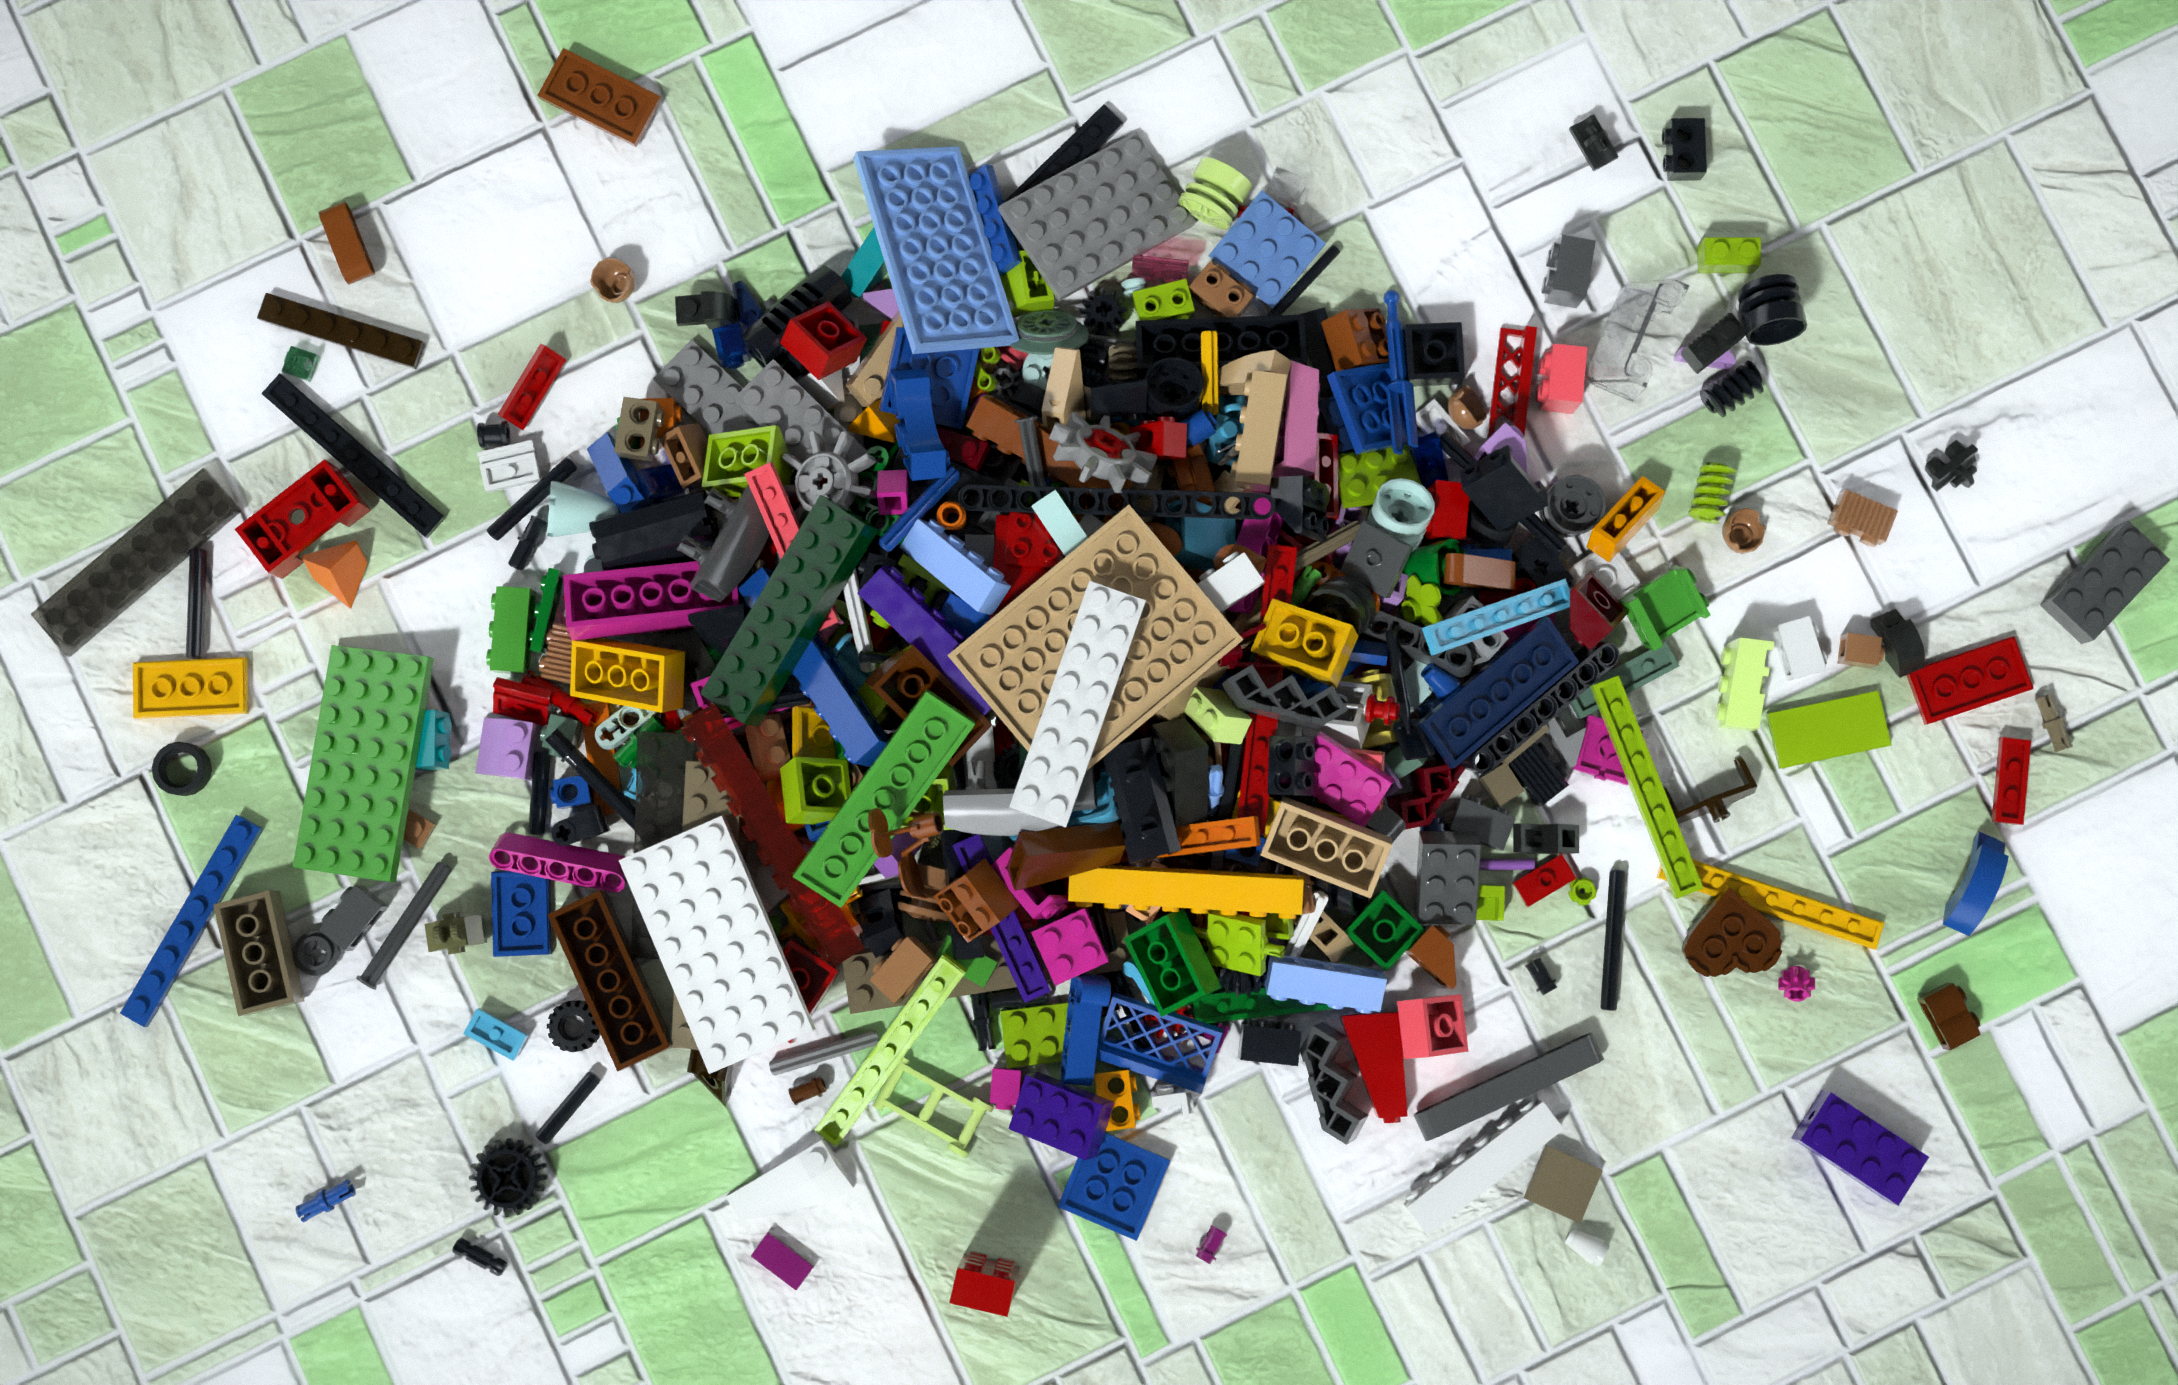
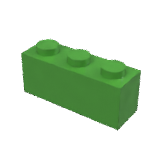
M496 586V593L492 594L491 609L494 610V621L489 623V637L492 638L491 649L487 650L486 663L490 666V670L495 673L525 675L530 670L531 645H528V636L534 625L536 591L531 588Z

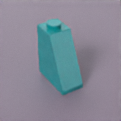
M874 227L841 275L848 286L850 295L855 298L863 297V293L872 292L888 273Z

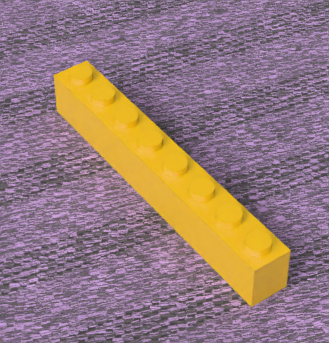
M1109 865L1069 876L1068 901L1075 902V906L1092 907L1093 903H1104L1105 908L1119 909L1121 904L1133 905L1135 910H1150V906H1159L1165 912H1179V908H1191L1192 913L1207 914L1208 910L1211 909L1220 910L1222 915H1238V911L1249 912V916L1266 917L1267 913H1279V918L1295 919L1296 914L1302 915L1304 876Z

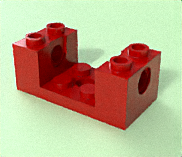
M324 459L234 530L269 574L284 579L304 563L299 555L300 552L339 522L347 527H351L369 513L371 509L339 468ZM296 510H303L305 513L303 522L294 524L291 519L292 514Z

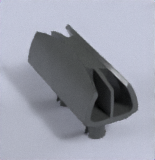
M749 484L743 489L739 498L735 500L712 487L703 503H707L726 515V521L713 544L706 547L685 534L681 540L683 543H680L676 549L699 562V568L690 582L691 588L718 602L726 598L746 576L760 555L770 534Z

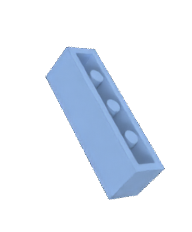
M917 519L900 548L977 612L993 615L1011 588L1003 580L1004 574L991 566L988 568L984 565L985 559L971 550L968 552L963 547L965 543L954 535L950 534L949 536L944 532L945 527L940 525L938 521L930 519V521Z
M1270 955L1264 986L1267 995H1270L1275 1000L1298 999L1299 1002L1306 1005H1315L1317 1002L1327 1004L1328 1007L1333 1009L1350 1007L1355 1008L1358 1012L1369 1014L1372 1011H1381L1387 978L1384 971L1379 969L1284 955L1282 958Z

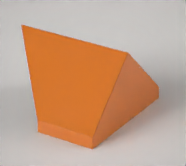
M357 540L302 555V559L312 578L351 609L367 566V559Z

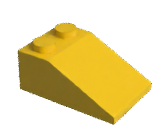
M1272 598L1262 624H1266V628L1258 632L1250 650L1251 653L1273 663H1279L1282 667L1310 680L1330 687L1333 685L1337 689L1358 639V634L1353 625Z

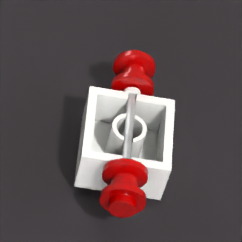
M1340 681L1337 689H1334L1348 711L1316 730L1304 726L1302 728L1304 737H1315L1316 739L1317 735L1323 732L1344 747L1361 749L1370 723H1373L1375 718H1382L1385 725H1391L1393 720H1397L1399 717L1400 705L1395 702L1394 696H1388L1386 701H1379L1376 694H1373L1372 685Z

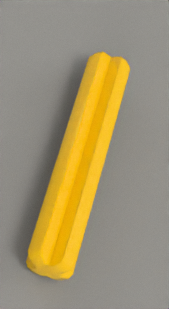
M1203 331L1201 333V374L1204 383L1202 410L1204 413L1210 411L1212 415L1219 413L1218 333L1216 331Z

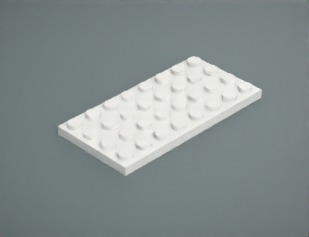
M725 815L619 860L709 1074L816 1029Z

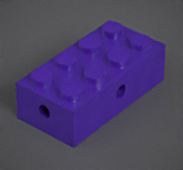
M1821 1090L1791 1137L1888 1203L1899 1206L1929 1159V1156L1832 1092Z

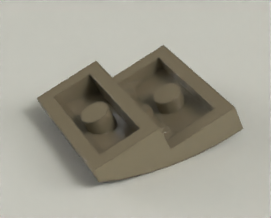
M1546 1145L1524 1198L1581 1224L1603 1170Z

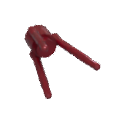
M1263 623L1239 633V635L1244 639L1265 629L1266 624ZM1240 644L1217 661L1219 667L1228 666L1229 670L1247 668L1252 664L1255 669L1281 668L1279 663L1238 662L1243 659V655L1252 654L1250 651L1252 647L1241 648Z

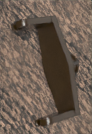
M1741 756L1735 757L1734 764L1744 783L1743 786L1712 796L1684 810L1678 811L1669 791L1663 786L1678 824L1709 813L1714 823L1720 822L1719 818L1723 821L1730 816L1726 808L1727 805L1756 792L1757 784Z

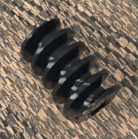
M1747 360L1745 365H1740L1735 371L1727 373L1726 378H1719L1717 384L1711 383L1708 389H1702L1700 391L1701 400L1710 412L1718 413L1724 418L1726 416L1725 407L1733 412L1736 410L1734 401L1741 406L1745 404L1743 395L1752 400L1754 398L1753 389L1760 394L1764 392L1761 374L1757 367Z

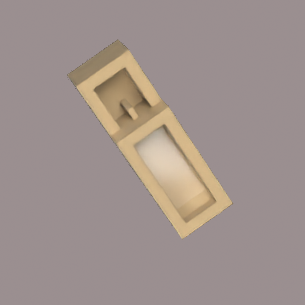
M1270 350L1250 354L1229 362L1218 369L1219 396L1244 395L1246 379H1252L1253 370L1287 374L1288 379L1292 361L1278 351Z

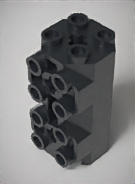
M706 490L696 491L589 522L591 534L596 540V543L592 544V550L596 560L602 559L603 571L664 565V561L669 559L674 560L675 563L696 561L676 549L680 543H683L681 540L685 534L706 547L711 546L720 530L717 518H714L712 513L714 508L707 503H703L708 496Z

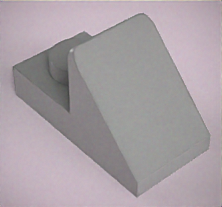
M1554 717L1546 724L1550 730L1545 735L1564 768L1568 770L1576 766L1586 727L1566 737L1564 735L1566 728L1559 717Z

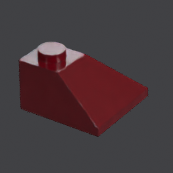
M1590 571L1570 590V630L1581 645L1591 650L1623 620L1629 611Z

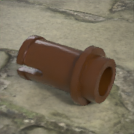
M813 1075L811 1080L793 1088L791 1087L788 1091L792 1102L796 1106L817 1095L822 1097L823 1093L827 1092V1088L821 1076L815 1077Z

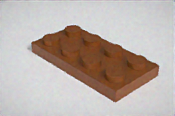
M565 48L559 54L537 95L540 100L634 147H637L662 101L659 95Z

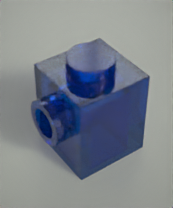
M739 322L712 329L718 358L723 367L736 369L744 366V362L751 361L747 342L741 337L744 334V329Z

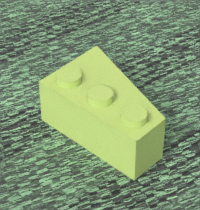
M1740 637L1723 648L1721 664H1725L1724 675L1720 676L1718 691L1722 692L1721 703L1717 704L1715 718L1719 720L1720 728L1745 731L1759 729L1765 693H1762L1764 676H1769L1770 670L1769 667H1765L1767 650H1773L1774 641Z

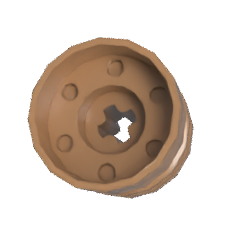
M917 863L921 880L929 898L912 897L904 890H900L899 895L911 897L912 899L910 904L897 902L896 909H900L910 915V917L935 923L950 922L949 917L946 913H943L944 911L933 897L946 887L945 870Z

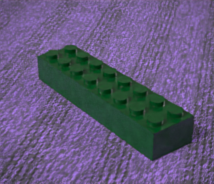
M820 495L700 694L741 723L759 727L879 529L836 501Z

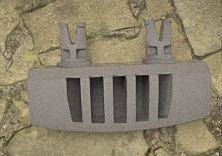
M967 761L968 787L965 790H946L943 794L945 827L953 830L979 835L1013 836L1018 835L1019 832L1062 827L1009 808L1015 789H988V787H985L986 761H978L977 773L974 762Z

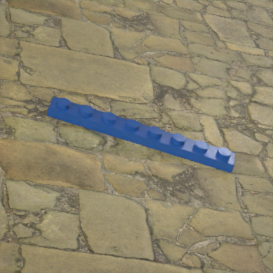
M235 815L120 1014L143 1027L150 1025L215 913L213 904L221 903L262 833V827L240 815Z

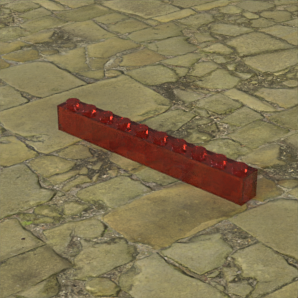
M710 701L682 718L681 722L684 725L680 728L682 734L689 744L693 741L699 749L695 753L704 768L709 766L715 776L711 780L718 792L725 791L729 798V801L726 802L727 807L734 817H741L745 824L741 827L749 842L755 840L760 848V850L756 851L759 859L764 866L770 864L775 873L771 876L772 880L780 891L782 889L786 890L790 897L786 900L788 906L795 915L800 913L805 922L801 926L809 939L815 937L819 944L816 951L823 962L829 961L836 967L864 948L840 907L793 877V872L807 854L789 824L786 823V819L715 703Z

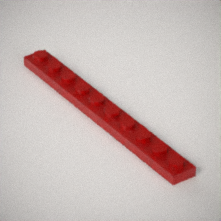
M1268 544L1264 579L1266 583H1264L1259 625L1264 620L1272 598L1291 604L1297 547ZM1258 655L1255 657V662L1273 663ZM1281 666L1280 669H1256L1266 688L1270 689L1282 681L1284 667ZM1249 712V717L1252 721L1246 736L1237 818L1258 816L1260 835H1265L1269 794H1267L1269 736H1276L1278 720Z

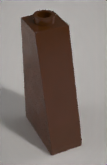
M1118 822L1019 832L1007 864V870L1014 891L1119 863L1124 850H1126L1124 843L1126 835L1121 832Z

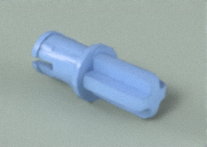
M1210 764L1208 766L1207 815H1215L1219 812L1220 797L1224 794V786L1222 784L1223 771L1222 766L1219 764Z

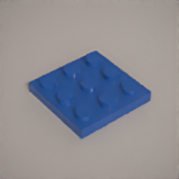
M896 327L879 411L895 414L894 408H891L889 371L923 369L933 380L934 392L931 395V404L935 424L962 430L979 348L912 354L905 328Z
M1389 362L1335 371L1327 375L1356 455L1392 448L1387 386L1391 383ZM1399 394L1402 444L1407 445L1408 436L1403 394Z
M1105 1132L1097 1157L1088 1160L1077 1158L1057 1207L1137 1241L1170 1159Z

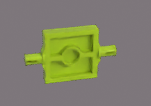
M1211 910L1208 913L1207 929L1195 925L1192 926L1198 939L1206 940L1208 959L1210 964L1262 976L1266 971V956L1271 955L1282 958L1285 953L1284 946L1268 942L1265 920L1240 914L1232 916L1222 915L1220 910Z

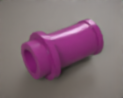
M1211 1225L1200 1248H1196L1198 1252L1195 1256L1208 1264H1211L1213 1260L1216 1261L1215 1255L1227 1234Z

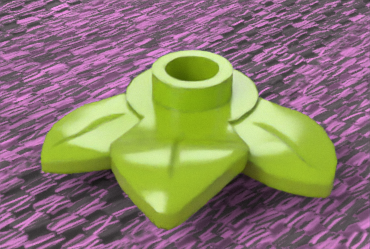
M1416 575L1409 577L1406 585L1407 599L1401 605L1404 619L1410 623L1422 622L1426 627L1441 622L1443 620L1442 616L1436 608L1441 602V593L1438 586L1433 583L1421 585Z

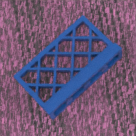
M1114 992L1098 1039L1096 1059L1202 1094L1224 1029L1175 1012L1161 1017L1156 1006ZM1116 1003L1127 1006L1132 1014L1120 1018L1115 1010ZM1147 1014L1154 1015L1159 1023L1147 1027L1142 1016ZM1136 1019L1142 1030L1130 1034L1124 1024ZM1178 1023L1183 1025L1187 1032L1174 1036L1169 1026ZM1118 1026L1124 1037L1115 1039L1106 1036L1107 1030ZM1164 1029L1169 1039L1157 1044L1151 1033ZM1204 1032L1215 1037L1213 1042L1202 1046L1196 1035ZM1146 1036L1151 1046L1143 1049L1137 1046L1134 1040ZM1191 1038L1196 1048L1184 1053L1179 1042ZM1173 1045L1179 1055L1172 1058L1164 1055L1161 1049ZM1200 1054L1205 1061L1204 1068L1191 1064L1188 1058Z

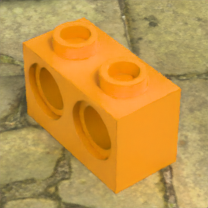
M1128 1069L1094 1073L1097 1095L1113 1101V1109L1117 1106H1123L1128 1111V1117L1122 1122L1115 1121L1110 1115L1106 1131L1136 1128L1135 1121L1141 1119L1139 1103H1133L1131 1092L1137 1091L1135 1074L1129 1075ZM1114 1077L1121 1078L1125 1084L1124 1089L1120 1093L1111 1092L1108 1089L1110 1079Z

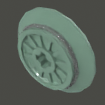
M1037 310L1019 318L1015 327L1020 340L1010 344V346L1015 350L1028 354L1050 355L1054 354L1056 347L1079 348L1088 340L1089 332L1087 327L1078 322L1070 313L1061 310Z

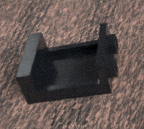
M1509 445L1494 450L1485 458L1476 463L1469 464L1460 472L1462 490L1499 532L1548 506L1545 486L1540 480L1535 483L1515 461L1512 448Z

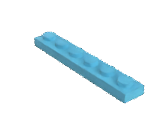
M1566 579L1424 627L1422 631L1431 656L1569 608L1570 590Z

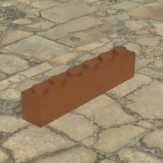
M989 394L981 396L966 427L973 430L972 434L983 441L989 439L998 444L996 448L1003 453L1018 455L1022 458L1021 462L1026 465L1019 424L1015 423L1014 420L1029 416ZM1034 420L1043 470L1046 471L1045 475L1049 479L1058 483L1064 481L1071 485V487L1112 488L1108 480L1091 476L1084 483L1079 480L1081 468L1074 461H1055L1053 456L1059 443L1049 439L1052 429ZM1126 478L1122 488L1130 489L1133 482ZM1088 492L1082 495L1083 497H1085L1087 494L1088 496L1095 499L1094 495ZM1118 493L1110 497V505L1114 509L1119 508L1124 501L1123 496Z

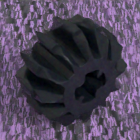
M1101 288L1100 296L1091 291V300L1083 299L1082 305L1086 308L1080 311V315L1086 317L1083 322L1085 327L1093 325V334H1096L1099 328L1102 329L1103 336L1108 335V328L1117 333V324L1124 325L1126 323L1123 315L1128 313V308L1122 306L1125 302L1123 297L1115 299V290H1112L1108 296L1106 295L1105 288ZM1103 307L1107 308L1106 317L1101 316V308Z
M1218 966V980L1226 990V994L1235 992L1237 997L1240 994H1245L1249 997L1251 992L1259 993L1261 986L1266 981V972L1262 976H1257Z

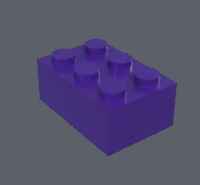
M1040 1072L1026 1074L1009 1129L1083 1160H1088L1098 1156L1114 1102L1071 1084H1062L1061 1080Z

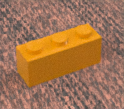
M1642 476L1592 529L1586 547L1610 563L1659 510L1666 491Z

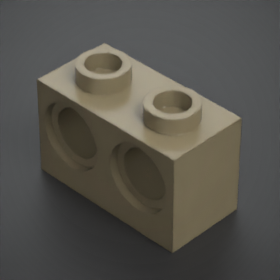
M623 396L614 452L619 457L653 462V456L658 454L660 439L657 438L658 427L663 426L665 412L661 410L662 407L657 401ZM642 410H648L650 413L649 418L644 422H638V413ZM643 437L645 439L644 446L634 450L632 448L633 441L636 438Z

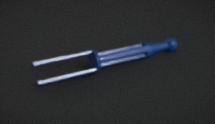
M1389 290L1384 294L1383 299L1385 304H1387L1388 311L1386 333L1391 383L1387 386L1393 452L1401 455L1403 454L1399 394H1403L1408 445L1417 448L1419 444L1413 384L1407 378L1403 324L1398 315L1397 304L1400 296L1395 290Z

